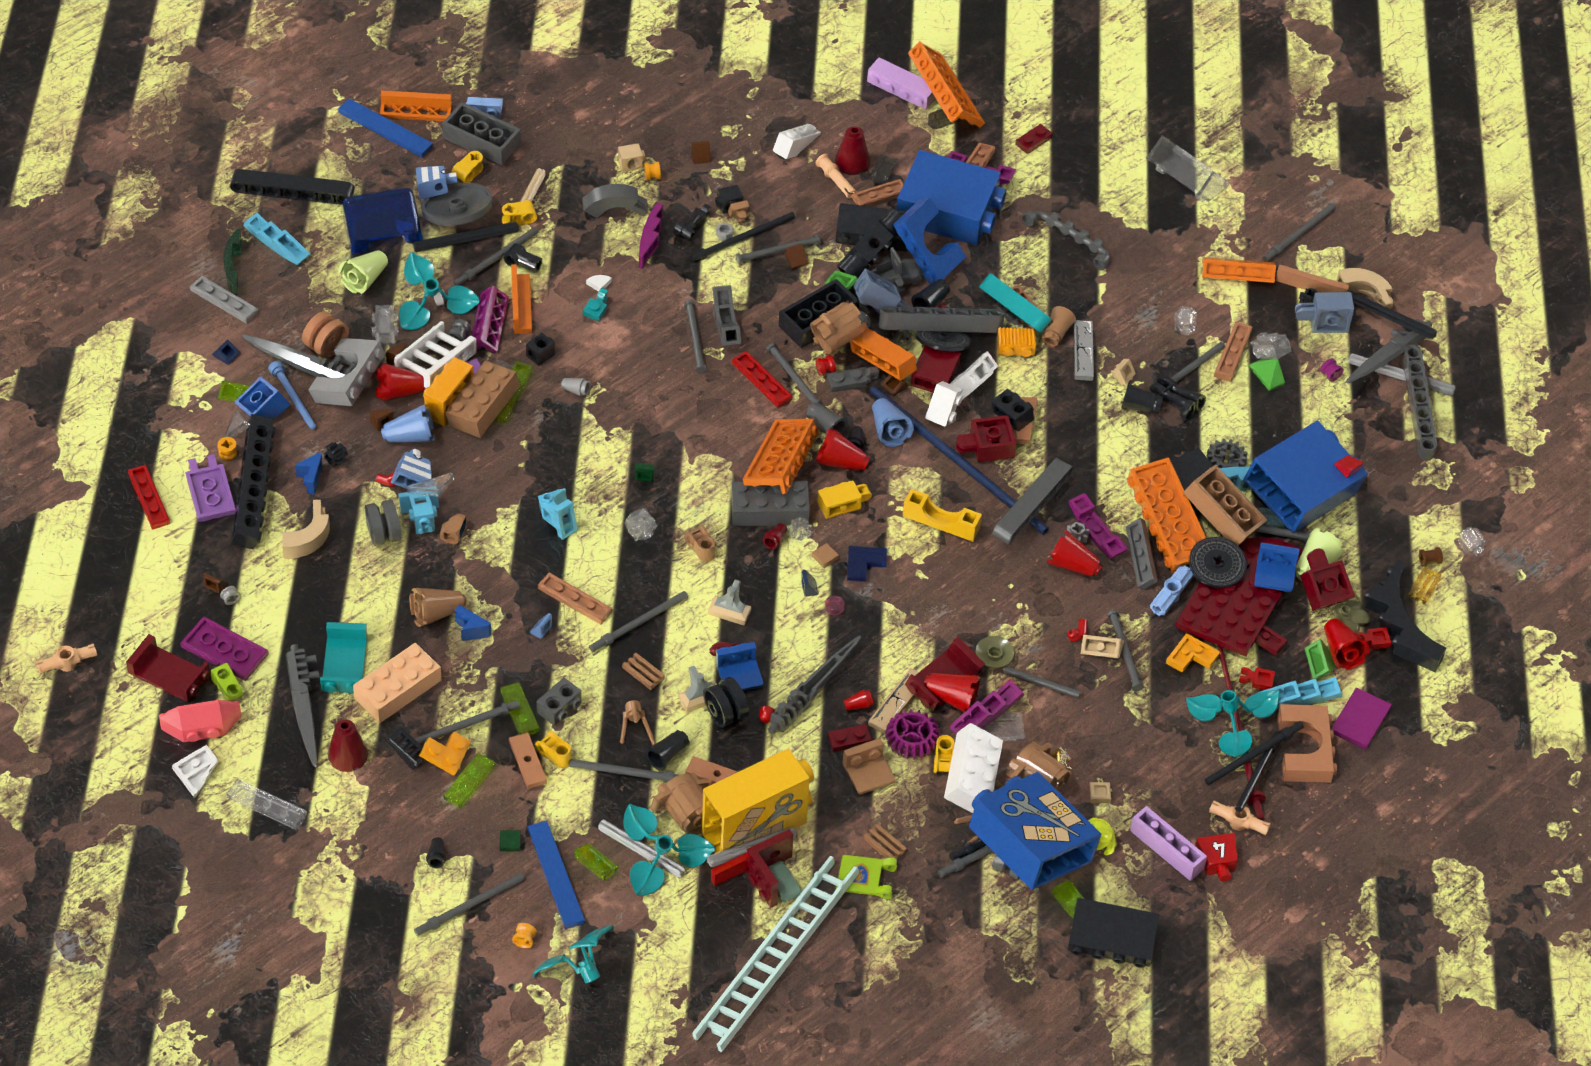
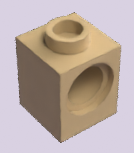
M639 143L618 147V161L622 172L643 168L645 153L644 150L640 149Z

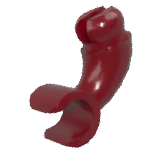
M716 642L709 649V653L712 656H716V649L739 644Z

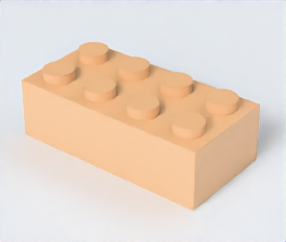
M414 643L354 684V699L380 724L442 681L441 667L420 646Z

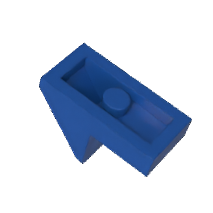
M317 453L295 465L296 476L304 478L303 484L306 486L307 494L315 495L323 467L322 453Z
M461 605L455 609V622L463 627L461 629L462 641L488 638L492 635L490 622Z

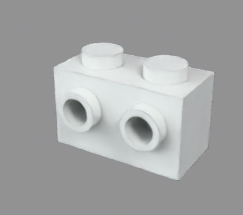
M944 381L938 383L925 418L945 427L953 423L957 416L955 412L956 407L960 405L963 398L961 395L963 389Z

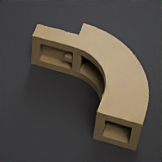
M1361 268L1339 270L1336 281L1349 285L1348 292L1363 293L1390 309L1393 307V300L1391 298L1392 287L1382 276Z
M313 500V519L306 528L299 531L282 532L284 559L307 556L319 549L326 541L330 531V521L325 507H321V500Z

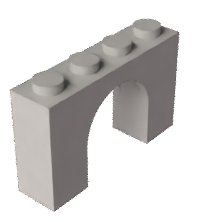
M342 338L334 350L336 356L342 358L340 364L351 365L352 362H355L357 365L350 373L342 377H316L308 389L315 403L353 406L385 356V352L377 340Z

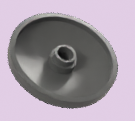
M480 184L447 185L448 193L423 199L421 210L423 217L433 224L446 226L465 224L479 219L489 212L493 206L492 193L487 187Z

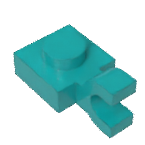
M601 287L596 300L590 298L582 311L583 316L598 322L607 310V304H605L608 300V296H606L608 293L607 289Z

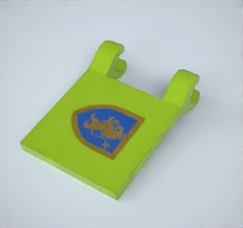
M842 856L838 879L843 881L854 866L858 867L859 872L845 892L876 895L884 899H891L892 887L890 885L879 886L882 868L890 872L897 870V859Z

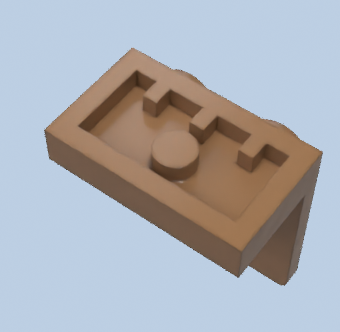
M881 738L844 750L843 766L860 795L895 783V777L883 757L884 744Z

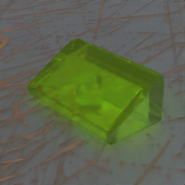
M221 381L218 399L235 402L250 386Z
M589 843L574 850V857L603 881L618 869V866Z

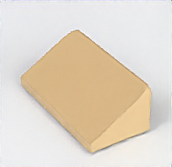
M1083 635L1081 654L1119 658L1124 640Z

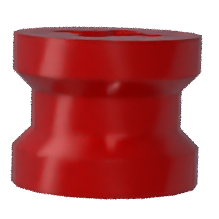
M826 355L825 358H816V368L820 376L825 375L827 372H836V365L832 355Z

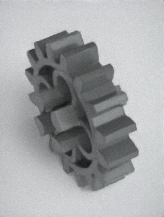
M1223 438L1222 442L1215 440V445L1210 444L1206 456L1213 466L1216 464L1219 468L1244 467L1248 459L1247 452L1244 451L1245 447H1239V442L1232 443V439L1226 442ZM1230 450L1228 462L1224 464L1226 451Z

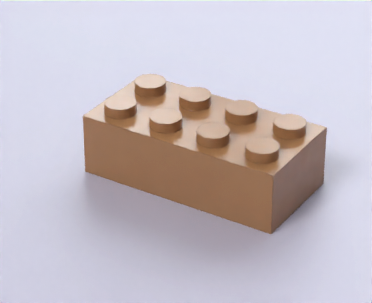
M484 361L445 411L449 427L481 438L519 389L517 372Z
M1216 464L1194 480L1183 492L1225 539L1234 542L1238 546L1256 533L1267 521L1262 513Z

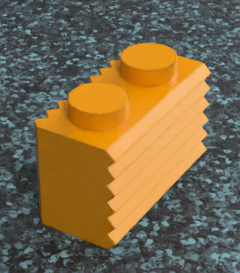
M998 328V355H1022L1024 357L1035 355V329Z

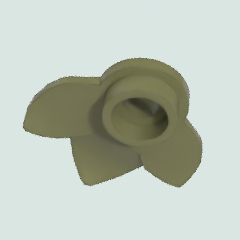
M1349 600L1345 604L1336 605L1334 608V617L1340 619L1356 633L1359 630V625L1371 622L1368 613L1361 610L1362 604L1358 601Z

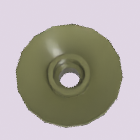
M988 636L981 639L976 646V655L988 668H1003L1013 661L1014 648L1003 637Z

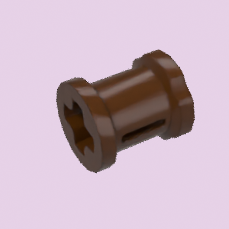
M1435 547L1434 550L1428 551L1424 549L1419 550L1421 566H1427L1429 563L1441 564L1443 562V554L1440 547Z

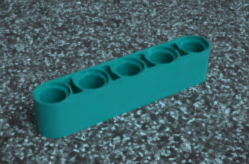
M991 273L988 274L979 286L984 292L1041 334L1052 321L1048 315Z

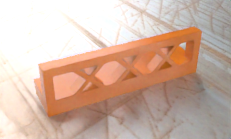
M381 90L380 115L385 118L444 122L451 114V94ZM385 108L394 109L392 112H384ZM405 109L411 110L410 113H403L402 111ZM422 110H427L429 113L421 114L420 112ZM445 111L447 115H438L437 113Z
M1202 257V277L1275 282L1276 264L1274 262Z
M517 264L511 265L514 334H532L530 274H517Z

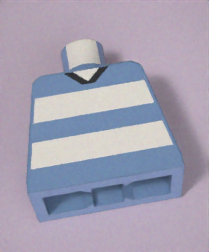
M444 166L416 168L420 199L448 193V184L458 183L456 172L446 174Z
M417 449L405 452L397 464L391 483L411 491L430 488L432 485L431 462L421 457V452Z

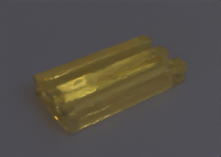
M1423 567L1408 597H1414L1415 601L1421 600L1422 604L1425 605L1438 584L1441 574ZM1426 573L1429 574L1418 593L1415 592ZM1434 576V577H1435L1434 581L1432 582V584H1431L1430 588L1428 589L1427 593L1425 594V596H1423L1422 594L1424 593V591H1425L1426 587L1428 586L1430 580H1431L1432 577Z

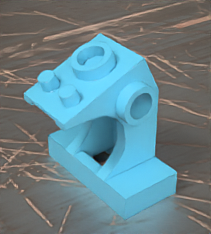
M436 487L399 493L401 514L409 513L410 521H414L416 534L435 531L434 517H437L436 508L439 507ZM425 500L424 503L415 504L416 501Z
M565 488L538 496L542 517L557 529L558 537L563 540L578 531L573 502L567 499Z

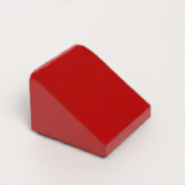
M1347 455L1334 465L1348 478L1359 471L1364 463Z

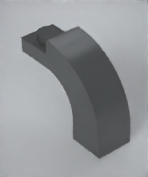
M626 184L603 185L593 189L583 197V211L596 218L608 209L615 207L627 208L643 217L648 213L647 199L638 195V188Z
M731 285L712 287L713 309L720 342L723 346L741 344L740 325L737 324L735 318Z

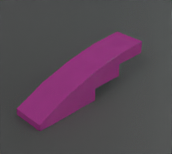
M656 203L643 228L639 248V268L641 269L659 246V233L661 232V219L663 218V205L660 203Z
M1009 680L997 692L993 690L981 702L976 701L949 726V729L955 735L970 723L983 729L1021 699L1024 693Z

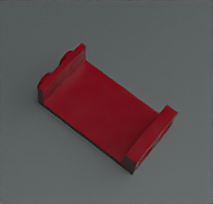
M150 634L147 635L126 661L128 674L186 702H189L192 697L197 695L199 688L204 682L208 681L211 674L208 662L205 661L199 667L159 648L156 644V638Z
M957 637L945 652L915 676L911 674L905 685L909 692L914 694L925 708L934 712L945 702L935 697L924 686L926 676H930L931 673L979 675L985 663Z

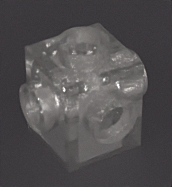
M646 507L630 513L624 522L629 534L632 535L635 541L651 538L657 527L654 518L651 517Z

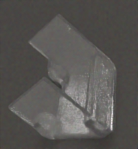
M1163 135L1146 157L1148 161L1156 165L1155 169L1163 175L1166 172L1196 193L1195 198L1203 203L1205 200L1207 202L1212 200L1230 184L1224 177Z

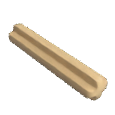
M538 168L520 202L525 200L532 202L546 175L544 169Z

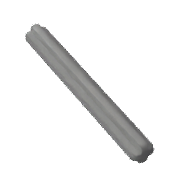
M605 819L599 823L598 829L653 862L657 855L655 849L642 841L632 840L625 831ZM661 855L656 865L678 878H681L685 873L684 866L665 855Z
M789 827L708 856L707 863L710 867L726 863L746 853L748 848L788 829L793 833L794 839L796 831L793 827Z

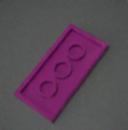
M203 617L180 643L181 648L217 667L228 663L234 676L244 681L251 676L269 654L268 650L206 617Z

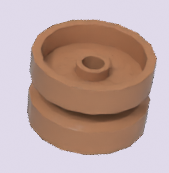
M322 311L317 313L307 323L303 331L302 342L322 358L330 359L336 355L334 350L340 340L349 337V327L342 321L337 320L331 313Z

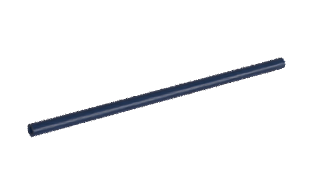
M873 386L870 389L869 393L875 398L887 399L907 415L913 423L914 430L1009 508H1012L1017 502L877 386ZM1034 517L1029 523L1042 535H1045L1049 530V527L1037 517Z

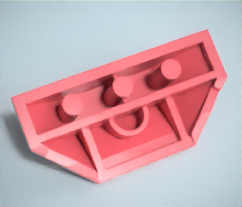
M214 700L178 706L159 715L161 730L182 742H196L202 739H214L224 736L241 717L240 703L238 701Z

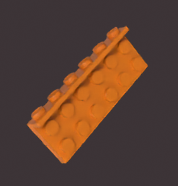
M919 41L908 54L950 122L954 123L960 118L961 120H967L971 125L981 128L985 124L984 120L944 56Z
M775 419L743 477L744 486L780 485L782 494H787L794 478L797 477L800 467L803 465L804 459L808 456L814 440L818 437L819 430L818 426L815 425L814 419Z
M1169 457L1130 469L1127 483L1134 490L1135 500L1142 508L1143 518L1149 523L1151 535L1155 536L1157 540L1156 545L1159 552L1163 553L1165 566L1170 569L1171 573H1175L1179 566L1182 567L1189 564L1192 548L1196 543L1205 539L1206 536L1188 498L1183 494L1184 489Z

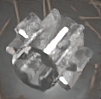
M798 517L795 520L791 519L788 533H792V539L795 538L802 541L806 537L809 538L810 532H812V525L808 524V519Z

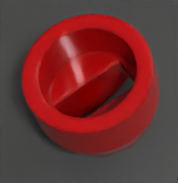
M770 706L761 707L759 711L760 720L764 723H770L771 714H775V709Z

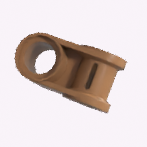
M703 525L698 526V529L684 533L686 543L701 561L709 562L714 559L715 541Z

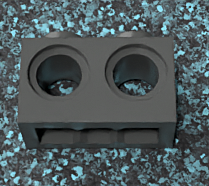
M563 677L537 700V713L555 726L559 721H563L569 712L580 706L582 702L581 690Z

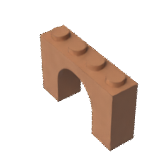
M1280 704L1278 712L1279 731L1301 721L1304 728L1298 732L1313 737L1320 747L1317 751L1310 754L1285 753L1282 762L1283 781L1331 783L1333 775L1337 773V764L1333 763L1335 747L1331 745V742H1333L1334 733L1333 730H1330L1332 714H1328V706Z

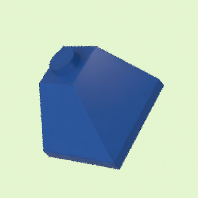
M261 376L234 402L249 416L255 414L267 418L278 417L290 405L284 396Z

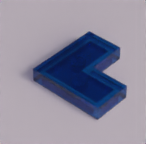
M849 546L847 580L866 582L867 566L886 567L887 548Z

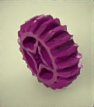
M912 709L909 713L904 710L901 714L896 713L895 717L890 719L886 727L888 746H891L892 752L897 751L898 756L904 754L905 759L908 756H912L913 760L916 756H919L921 759L924 757V754L929 756L931 751L935 750L940 734L938 725L934 722L933 717L928 718L927 712L921 714L920 710L917 713L913 712ZM899 730L902 731L901 736H899L897 733ZM925 732L928 735L926 739L923 738V734Z

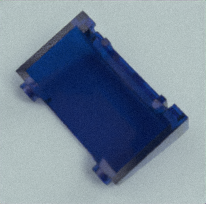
M410 188L352 196L344 199L342 202L344 226L352 254L366 251L369 247V241L403 235L405 241L413 244L414 241L423 240L413 190Z

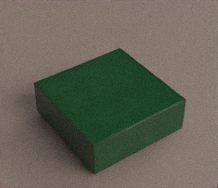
M635 463L634 480L653 482L654 465Z
M500 830V851H520L521 830Z

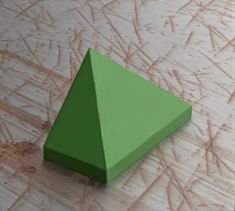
M835 270L824 284L826 285L837 279L851 291L855 289L854 284L858 278Z
M1263 358L1249 364V367L1269 391L1285 385L1278 358Z
M1321 639L1304 648L1313 679H1320L1330 673L1336 666L1333 663L1329 649Z

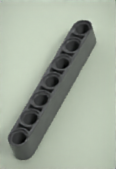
M885 306L880 308L879 328L884 330L998 333V328H1003L1005 313L997 309Z
M1409 345L1405 349L1403 367L1418 456L1420 459L1428 461L1433 459L1435 455L1437 440L1422 350L1417 345Z
M1055 458L998 522L992 536L1010 545L1068 480L1073 471V466Z

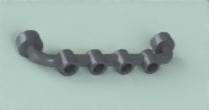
M1027 211L1022 215V221L1026 226L1031 227L1037 222V218H1042L1048 226H1055L1060 229L1063 235L1069 234L1078 244L1083 243L1087 245L1091 252L1100 253L1093 260L1097 269L1104 270L1109 265V252L1103 247V241L1099 238L1092 241L1089 239V233L1084 229L1077 232L1074 230L1075 225L1071 221H1067L1064 224L1060 221L1061 218L1058 213L1053 212L1049 215L1043 211Z

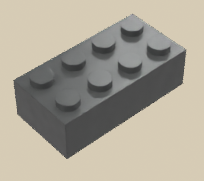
M463 102L442 123L444 139L469 151H479L483 157L500 165H503L521 145L520 128Z
M793 481L787 494H782L780 485L753 487L751 485L744 486L743 482H732V526H773L779 523L785 525H809L808 481Z

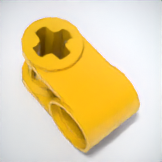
M479 151L469 152L460 162L454 165L451 173L456 172L457 179L463 183H470L483 171V164L481 163L483 155Z
M529 200L507 203L502 207V213L504 214L502 224L510 223V219H512V222H517L518 225L532 224L537 220L533 203Z
M547 732L545 738L535 743L536 750L557 767L565 768L570 765V760L572 759L571 747L555 732Z
M942 735L937 739L934 773L949 772L955 743L953 738L948 735Z

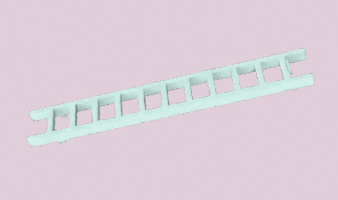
M830 856L693 1031L695 1040L698 1041L705 1030L710 1028L712 1033L722 1037L717 1043L718 1051L722 1052L858 876V867L854 866L842 881L827 874L835 864L834 857ZM822 880L838 886L832 895L816 889ZM811 894L827 901L821 910L805 903ZM799 909L816 915L810 924L794 918ZM788 923L805 930L798 939L782 933ZM777 938L793 945L787 954L771 947ZM765 953L782 959L776 968L759 962ZM754 967L771 974L764 984L748 977ZM743 982L759 989L753 998L736 992ZM731 997L747 1004L741 1014L725 1007ZM719 1012L735 1019L729 1029L712 1022Z

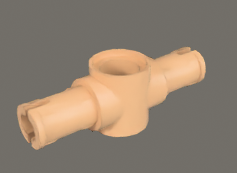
M94 644L78 649L76 647L62 646L52 657L36 661L35 663L39 674L51 669H61L68 672L73 670L81 660L97 656Z
M1213 801L1209 810L1210 813L1225 818V821H1228L1231 828L1236 831L1252 829L1266 835L1271 824L1254 817L1246 806L1242 812H1237L1233 806L1229 807Z

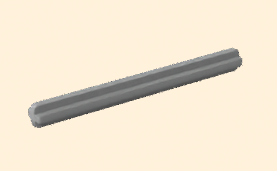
M1351 353L1348 363L1359 367L1368 358ZM1385 364L1374 371L1406 381L1404 369ZM1426 376L1428 389L1450 396L1454 394L1455 385Z

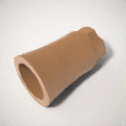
M1056 306L1052 309L1050 316L1052 321L1045 328L1041 337L1042 342L1051 348H1054L1061 342L1065 333L1076 320L1073 312L1062 306Z

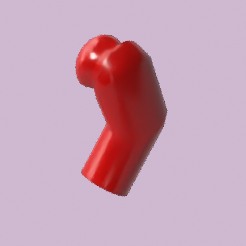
M394 472L388 476L378 473L376 482L394 487L395 484L391 483Z
M1079 619L1078 629L1068 630V639L1072 642L1083 639V635H1087L1088 621L1086 619Z

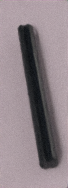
M510 222L414 241L413 249L415 252L516 233L519 231L517 222Z
M1349 291L1352 294L1353 304L1429 339L1436 337V329L1353 291Z

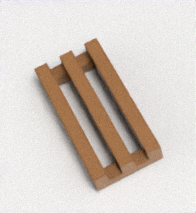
M637 653L633 655V658L630 657L627 663L624 662L622 664L624 670L650 690L665 679V675ZM633 665L635 668H637L640 671V673L631 666ZM644 676H647L649 679H651V680L653 681V683L650 682V681H649L647 678H645Z
M876 824L874 829H870L868 834L863 835V840L885 858H895L898 860L907 852V848L879 824ZM872 837L876 838L881 843V845L878 842H876ZM886 849H889L895 856L889 853Z

